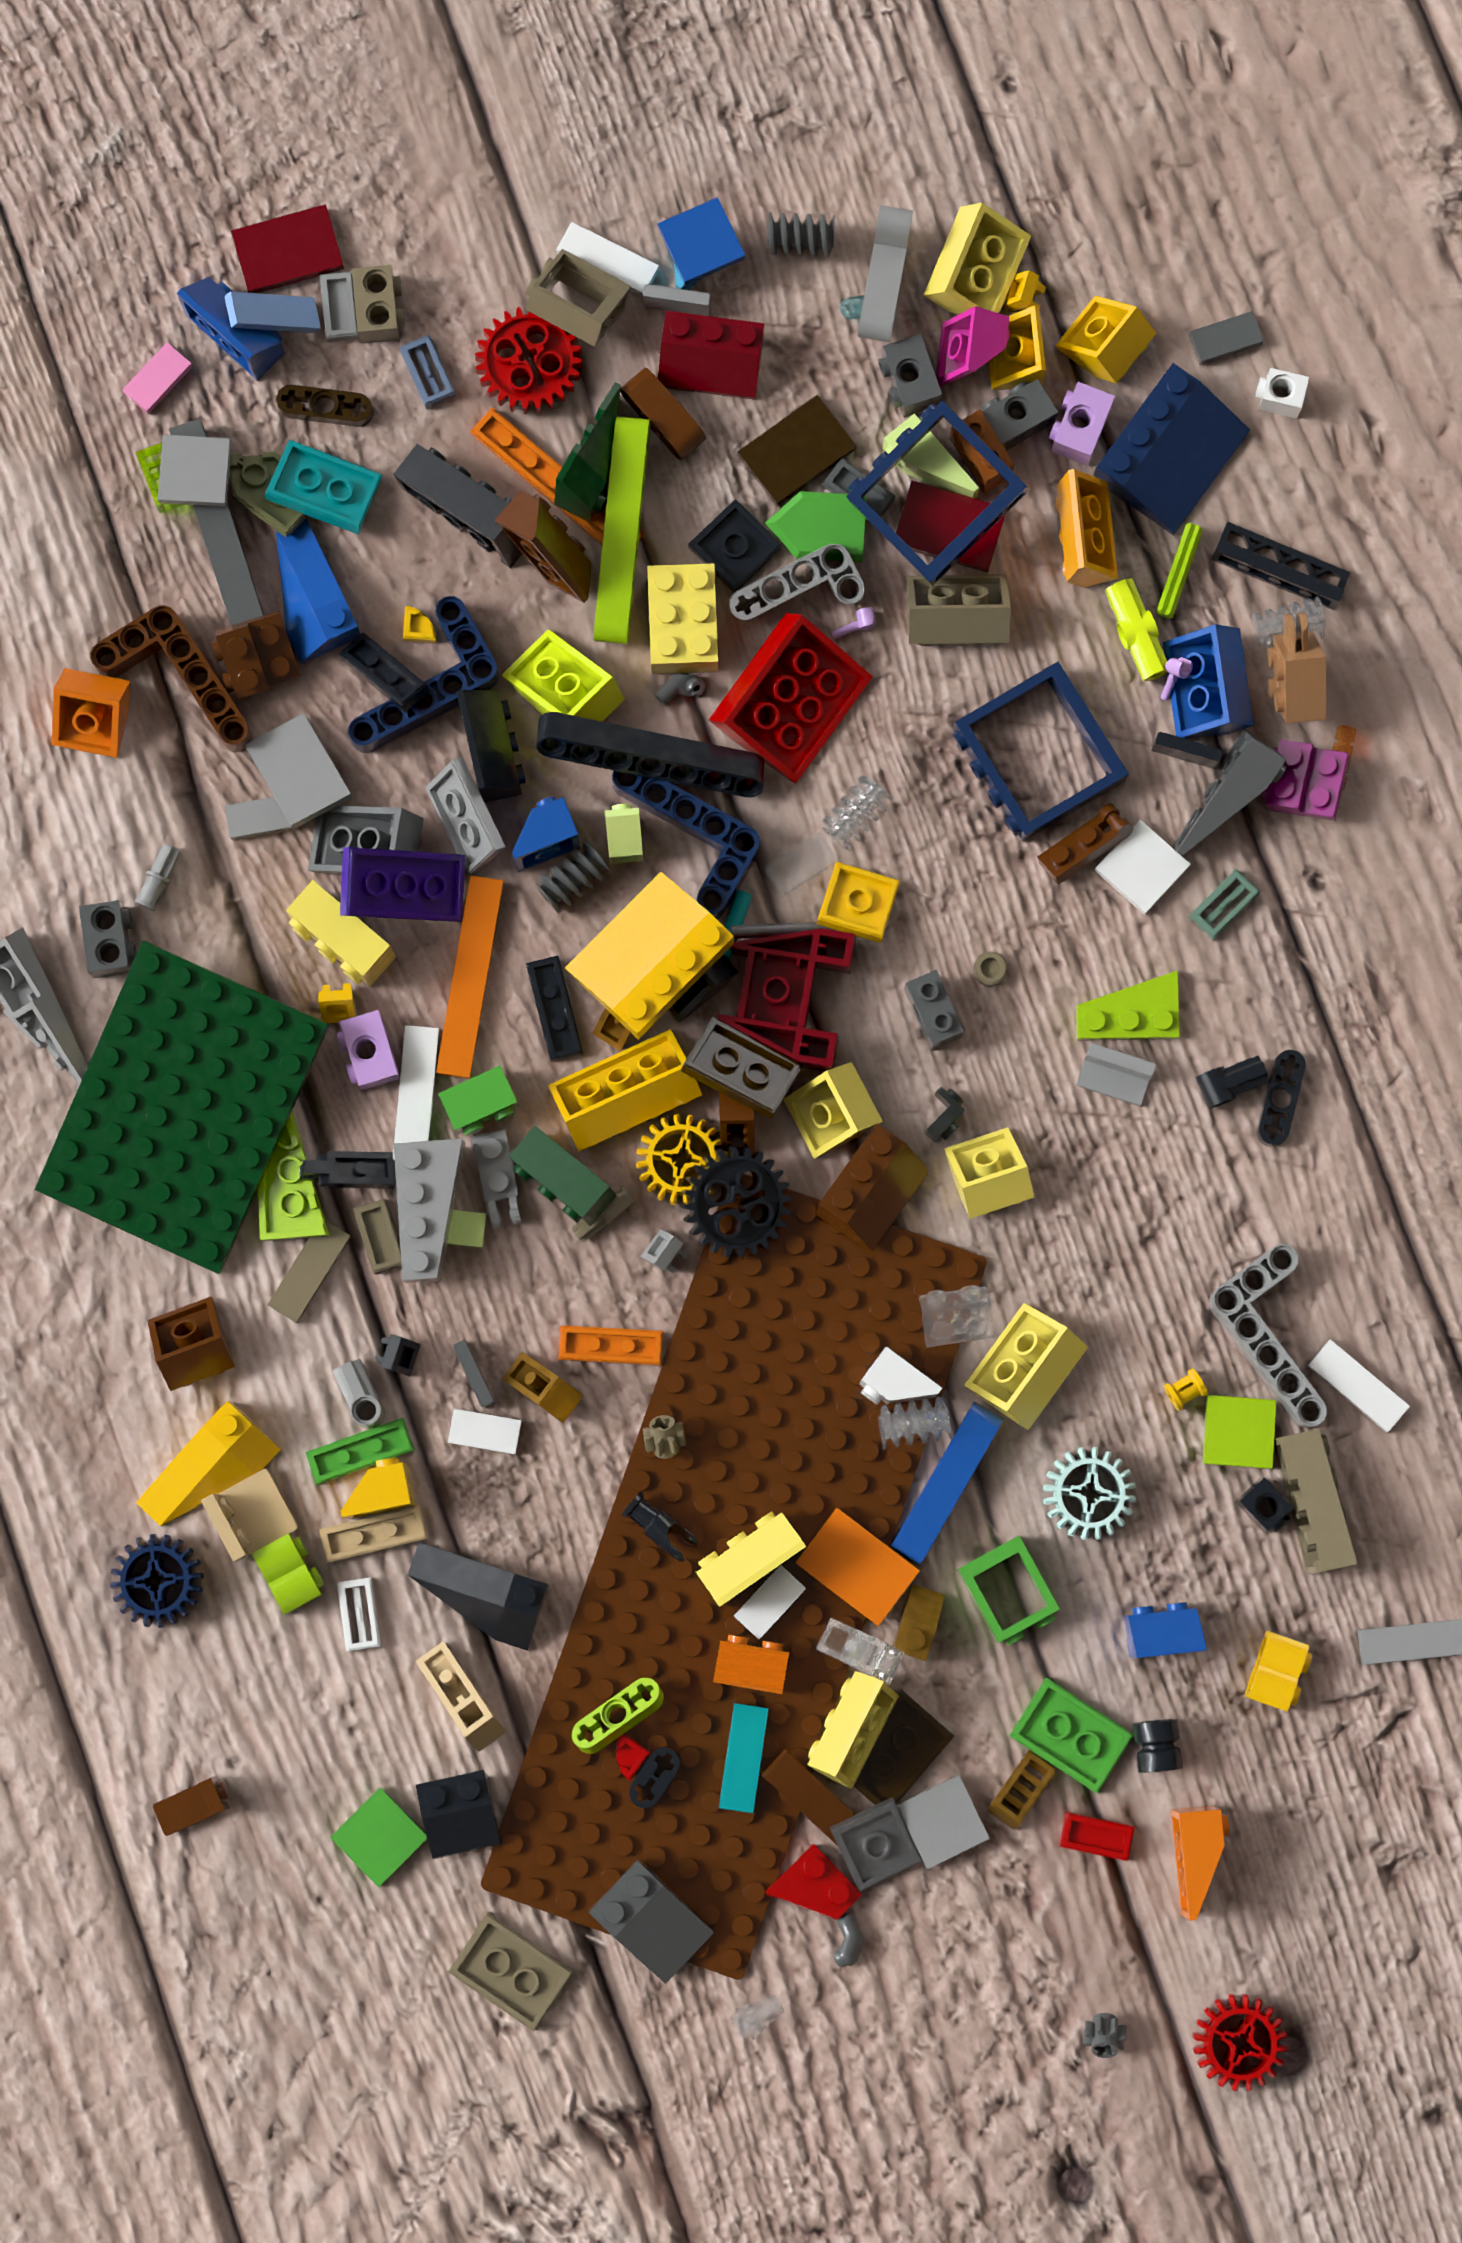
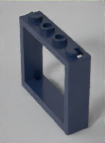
M943 400L938 405L933 403L926 408L920 416L922 421L913 430L909 427L903 431L896 439L898 445L889 454L886 451L880 454L872 463L874 469L865 478L863 475L856 478L848 487L850 493L846 496L849 502L932 586L1029 492L1028 487ZM945 418L1007 481L1009 486L927 565L862 498L937 423Z
M1059 661L954 723L953 731L955 733L952 736L957 743L956 746L961 752L966 750L972 760L969 763L972 772L978 780L984 779L989 787L987 795L995 808L1001 806L1007 816L1004 821L1008 830H1011L1014 836L1019 835L1022 842L1124 783L1129 775ZM1048 682L1106 776L1028 821L971 730V727Z

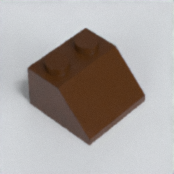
M212 1296L147 1320L155 1360L170 1391L189 1386L194 1382L221 1374L235 1367L231 1347Z

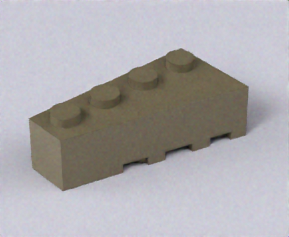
M1315 1429L1274 1439L1288 1501L1293 1507L1291 1513L1306 1574L1356 1565L1357 1560L1346 1525L1345 1510L1336 1490L1338 1489L1337 1476L1334 1469H1330L1327 1455H1330V1448L1326 1435H1321L1320 1430Z

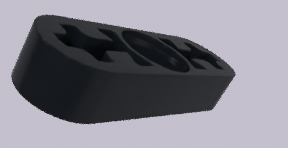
M1285 1050L1273 1062L1256 1131L1259 1141L1268 1147H1276L1282 1144L1290 1132L1306 1068L1305 1059L1298 1051ZM1289 1057L1293 1058V1064L1298 1066V1070H1293L1288 1079V1082H1295L1294 1087L1285 1082H1275L1276 1077L1280 1080L1284 1078L1286 1070L1280 1064ZM1283 1089L1289 1093L1290 1104L1287 1107L1280 1108L1274 1105L1272 1093L1275 1090ZM1268 1110L1274 1114L1287 1115L1286 1119L1283 1117L1278 1119L1277 1129L1282 1131V1135L1275 1136L1273 1140L1269 1139V1132L1264 1131V1127H1269L1274 1118V1115H1267Z

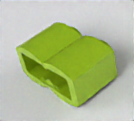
M291 1533L252 1553L284 1615L322 1595L320 1587L325 1585L317 1568L313 1567L310 1569L304 1557L309 1553L299 1536L293 1538Z

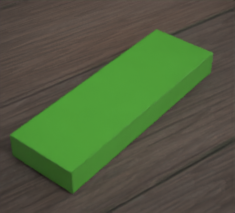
M400 1418L305 1453L316 1485H320L376 1465L375 1461L398 1457L415 1451L405 1420Z

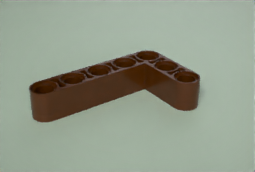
M166 605L154 607L93 646L90 652L92 664L100 675L114 678L163 649L224 745L230 751L242 752L246 750L245 744L252 741L253 735L245 719L171 607ZM170 618L173 620L171 627L168 629H157L158 622L161 619ZM133 637H144L143 644L140 647H129V641ZM182 645L190 647V652L187 656L183 658L174 656L178 647ZM108 653L115 654V660L111 665H100L101 658ZM198 673L208 674L207 681L202 685L192 684L193 677ZM223 700L226 702V706L221 712L213 713L210 711V706L214 701ZM235 727L244 729L240 739H227L231 729Z

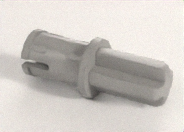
M164 844L161 847L151 871H146L145 873L148 877L138 898L135 900L136 904L155 911L165 886L171 884L169 878L181 855L180 850L168 844Z

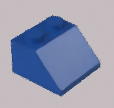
M555 796L545 798L537 802L536 808L531 809L512 851L518 872L581 848L579 836L564 797L556 799Z
M1187 1602L1166 1604L1167 1611L1154 1612L1153 1606L1132 1608L1133 1615L1124 1616L1129 1657L1142 1658L1206 1651V1643L1197 1608L1188 1609Z

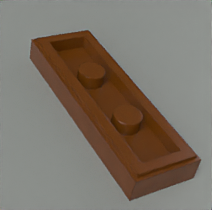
M784 1749L762 1773V1776L837 1845L829 1827L856 1814Z

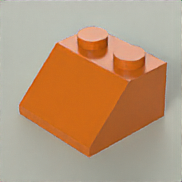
M65 668L53 688L52 745L117 758L129 712L130 681Z

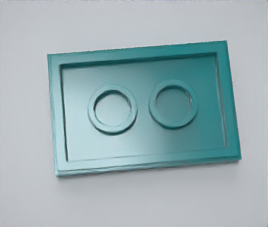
M289 439L265 492V499L359 535L383 475Z

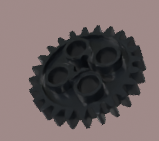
M730 1146L728 1156H726L723 1150L717 1149L716 1160L705 1155L704 1162L706 1167L693 1166L698 1176L696 1178L686 1177L692 1188L682 1190L681 1193L690 1197L689 1202H685L680 1206L690 1210L691 1213L684 1217L683 1221L695 1224L689 1233L691 1235L702 1234L698 1241L699 1245L705 1246L711 1241L710 1252L717 1253L722 1247V1256L730 1257L734 1249L736 1257L743 1258L745 1248L751 1255H757V1244L762 1248L768 1249L769 1244L766 1239L768 1236L777 1240L780 1238L774 1229L776 1226L786 1228V1223L780 1218L781 1215L791 1214L790 1210L783 1207V1203L792 1200V1197L782 1194V1190L790 1185L788 1182L778 1181L784 1173L783 1170L771 1171L775 1162L773 1159H767L762 1163V1152L756 1151L751 1157V1149L743 1147L739 1155L737 1148ZM749 1171L753 1176V1183L749 1188L743 1189L740 1179L745 1172ZM714 1183H719L722 1189L721 1196L717 1200L712 1201L709 1197V1189ZM760 1190L764 1191L763 1196L739 1202L737 1204L738 1209L724 1207L711 1215L709 1214L710 1208L733 1203L735 1196L746 1198ZM760 1203L764 1210L763 1216L760 1220L753 1221L751 1210L756 1204ZM729 1215L732 1219V1227L728 1232L722 1233L719 1226L720 1220L724 1216Z

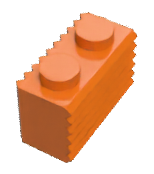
M728 1635L727 1641L720 1640L713 1682L782 1694L789 1652L782 1651L783 1644L763 1641L762 1647L748 1645L749 1638Z

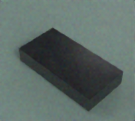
M1164 732L1157 733L1151 750L1215 770L1220 763L1223 753L1222 749Z

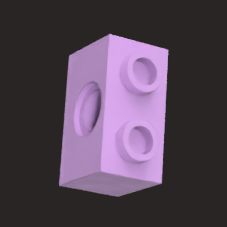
M1080 382L1077 383L1074 392L1068 390L1061 409L1066 411L1062 422L1055 421L1049 439L1054 441L1051 452L1088 466L1115 396ZM1081 417L1087 421L1088 426L1078 428L1073 425L1071 420Z
M379 1010L339 1022L342 1031L336 1034L342 1052H349L352 1063L347 1064L346 1068L352 1084L358 1083L363 1091L400 1079L395 1057ZM367 1043L375 1045L376 1052L372 1058H359L358 1051L362 1045Z

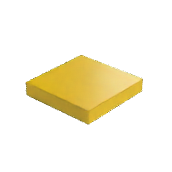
M836 861L816 924L841 932L854 933L855 936L881 943L900 880Z

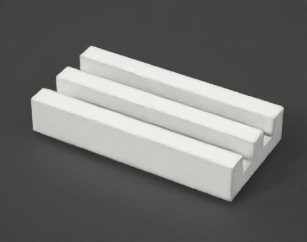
M372 1577L337 1582L346 1651L382 1646ZM360 1586H365L372 1641H367ZM351 1587L353 1590L359 1643H353L346 1592V1588Z

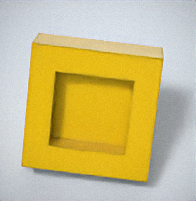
M1030 270L1015 274L1002 307L1010 311H1022L1035 305L1039 306L1040 309L1041 305L1033 301L1034 295L1043 294L1046 289L1038 281L1039 275Z
M343 983V990L331 991L330 985H323L322 991L318 992V1003L322 1021L326 1023H339L340 1021L356 1017L355 1001L350 983Z

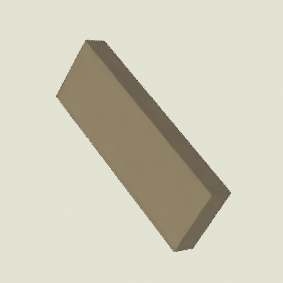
M326 1220L330 1236L310 1237L267 1304L295 1323H298L352 1237Z

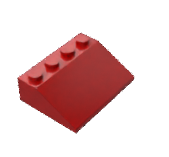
M785 613L708 720L748 752L759 754L768 766L791 782L797 783L873 676L803 615Z

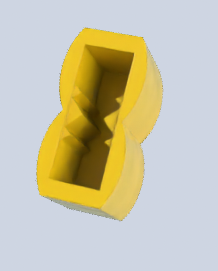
M1266 1631L1244 1696L1287 1712L1290 1705L1295 1707L1301 1693V1687L1297 1686L1301 1672L1307 1673L1312 1660V1654L1308 1653L1309 1645Z

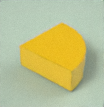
M405 606L403 641L437 643L435 628L429 618L418 609Z

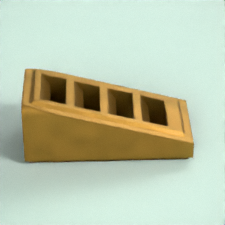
M1028 1750L992 1800L987 1811L1015 1830L1026 1817L1057 1770L1031 1750ZM1027 1764L1044 1776L1041 1781L1025 1770ZM1020 1776L1035 1787V1790L1032 1792L1018 1782V1777ZM1012 1788L1027 1799L1025 1804L1011 1795L1009 1790ZM1002 1800L1019 1811L1018 1814H1014L1001 1804Z

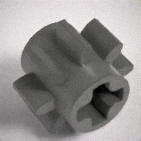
M1096 2014L1093 2016L1092 2022H1085L1083 2045L1091 2046L1092 2053L1097 2057H1113L1118 2053V2049L1124 2050L1127 2026L1118 2025V2018L1113 2014Z

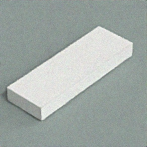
M573 222L570 223L556 249L557 254L564 249L631 285L630 291L642 297L644 285H651L659 271V265Z
M1331 1339L1326 1342L1307 1365L1308 1368L1386 1433L1391 1430L1410 1407Z

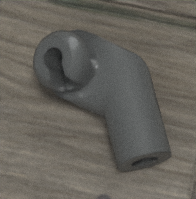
M850 1912L836 1920L844 1936L841 1948L836 1950L833 1956L835 1963L840 1967L853 1966L858 1961L864 1944V1938Z

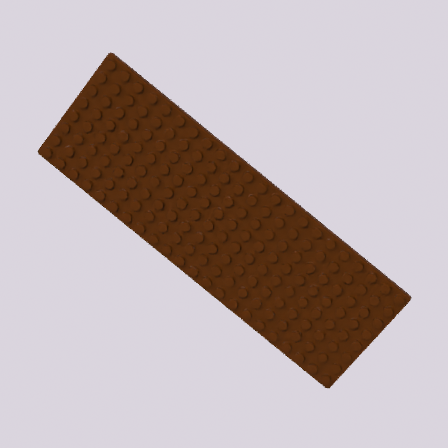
M747 1174L741 1176L740 1183L743 1189H747L752 1185L753 1176ZM787 1188L782 1190V1194L791 1196L792 1200L784 1202L783 1207L790 1210L791 1214L781 1215L780 1219L787 1226L786 1228L776 1226L774 1229L780 1237L778 1240L769 1236L766 1238L769 1244L768 1249L762 1248L757 1244V1255H751L745 1248L744 1257L738 1258L734 1253V1249L730 1257L722 1256V1247L717 1253L710 1252L711 1241L703 1248L499 1829L502 1845L493 1846L481 1880V1887L486 1891L611 1935L589 1914V1911L639 1858L714 1931L687 1962L736 1980L744 1977L771 1898L765 1891L778 1878L800 1813L788 1799L762 1776V1773L786 1749L813 1774L814 1770L808 1766L810 1761L808 1758L809 1751L816 1740L820 1741L826 1730L824 1727L825 1720L829 1712L836 1708L866 1620L864 1615L799 1567L795 1562L836 1508L840 1509L890 1548L987 1265V1260L983 1256L894 1225L890 1226L871 1253L816 1215L817 1207L821 1200ZM760 1190L746 1198L735 1196L733 1203L718 1206L717 1211L724 1207L738 1209L737 1204L739 1202L763 1196L764 1191ZM760 1203L756 1204L751 1210L753 1221H758L763 1216L764 1210ZM729 1215L724 1216L720 1220L719 1226L722 1233L728 1232L732 1227V1219ZM885 1347H888L942 1387V1389L935 1398L887 1405L880 1401L876 1405L861 1393L864 1387L859 1385V1383ZM661 1415L671 1416L674 1418L675 1423L682 1422L686 1446H679V1453L667 1459L658 1458L655 1456L654 1451L647 1452L643 1435V1428H649L650 1421ZM640 1491L644 1493V1499L659 1511H666L698 1539V1544L692 1545L678 1534L667 1533L672 1546L684 1555L685 1560L683 1562L674 1559L644 1535V1529L632 1519L621 1516ZM772 1511L775 1516L783 1513L806 1545L804 1549L781 1564L806 1589L769 1630L758 1639L734 1615L778 1567L720 1607L696 1572L701 1569L698 1564L699 1561L714 1551L720 1556L729 1550L730 1547L727 1544L729 1540L742 1531L747 1536L759 1529L755 1522ZM728 1635L749 1638L748 1645L762 1647L763 1641L783 1644L782 1651L789 1652L782 1694L713 1682L720 1640L727 1641ZM651 1678L662 1689L664 1700L658 1710L625 1732V1734L651 1752L631 1781H629L620 1771L616 1759V1746L619 1737L600 1751L587 1754L582 1752L573 1742L572 1730L578 1721L636 1680ZM647 1689L641 1693L646 1702L652 1698ZM628 1700L627 1703L636 1711L637 1708L632 1700ZM734 1703L769 1708L753 1813L719 1808ZM621 1707L614 1709L609 1716L610 1723L618 1724L622 1722L626 1717V1709ZM602 1720L598 1722L605 1732L609 1730ZM590 1730L584 1733L588 1742L594 1739L593 1733ZM660 1747L674 1749L680 1758V1767L676 1775L654 1806L649 1808L636 1806L629 1796L632 1782L656 1749ZM666 1753L664 1757L656 1756L655 1760L659 1764L653 1774L657 1777L661 1775L664 1769L671 1771L674 1768V1765L670 1762L672 1758L670 1754ZM650 1778L645 1786L639 1784L636 1786L635 1789L639 1792L637 1797L639 1801L643 1802L645 1798L650 1800L654 1798L655 1795L651 1792L656 1782L654 1779Z

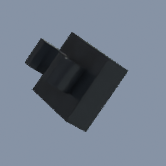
M391 1334L390 1338H382L381 1343L386 1344L387 1348L384 1357L379 1355L375 1357V1360L381 1363L380 1367L410 1377L421 1344Z

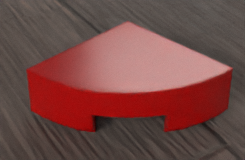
M624 1733L617 1742L616 1759L622 1774L631 1781L651 1752Z

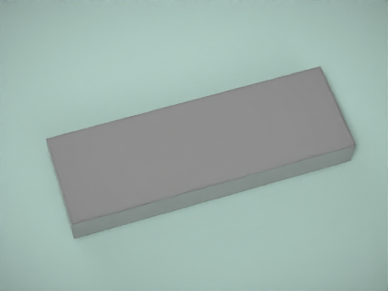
M1462 1619L1357 1630L1362 1665L1462 1654Z

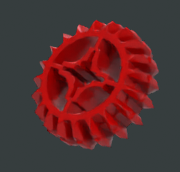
M1228 1994L1227 2001L1229 2006L1226 2007L1219 1998L1215 1999L1214 2003L1218 2011L1214 2013L1210 2008L1205 2007L1203 2011L1210 2017L1208 2022L1199 2018L1196 2020V2024L1204 2028V2032L1192 2033L1193 2039L1203 2041V2044L1192 2048L1195 2054H1205V2056L1197 2061L1198 2066L1203 2068L1211 2065L1205 2074L1209 2079L1214 2078L1220 2073L1217 2079V2084L1220 2087H1224L1228 2080L1231 2079L1230 2087L1233 2091H1238L1240 2081H1243L1247 2091H1251L1253 2087L1251 2079L1254 2078L1263 2087L1266 2084L1262 2077L1263 2073L1266 2072L1272 2078H1275L1277 2075L1270 2068L1272 2063L1274 2062L1278 2066L1284 2065V2061L1277 2057L1276 2053L1288 2051L1286 2045L1277 2043V2040L1287 2038V2032L1283 2030L1275 2031L1283 2023L1282 2019L1275 2017L1269 2020L1274 2012L1271 2006L1265 2007L1260 2012L1263 2002L1260 1998H1256L1251 2006H1249L1250 2000L1247 1994L1241 1995L1240 2004H1237L1233 1994ZM1246 2014L1245 2019H1241L1238 2026L1233 2029L1218 2026L1229 2016ZM1257 2018L1263 2024L1267 2034L1266 2049L1256 2044L1253 2039L1254 2024ZM1240 2034H1244L1243 2038L1255 2049L1252 2050L1248 2047L1242 2049L1240 2047V2051H1236V2046L1225 2035L1232 2038L1237 2035L1240 2038ZM1213 2035L1226 2043L1227 2050L1224 2056L1226 2060L1223 2066L1218 2063L1213 2053ZM1246 2056H1254L1261 2059L1255 2066L1249 2069L1234 2070L1235 2065H1239L1240 2061Z

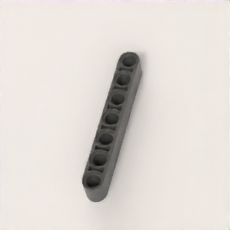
M201 418L169 428L170 435L207 437ZM228 500L226 507L193 505L231 626L263 616L262 606Z

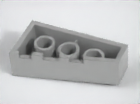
M462 1138L394 1143L402 1281L406 1284L441 1281L455 1194L465 1149V1142Z

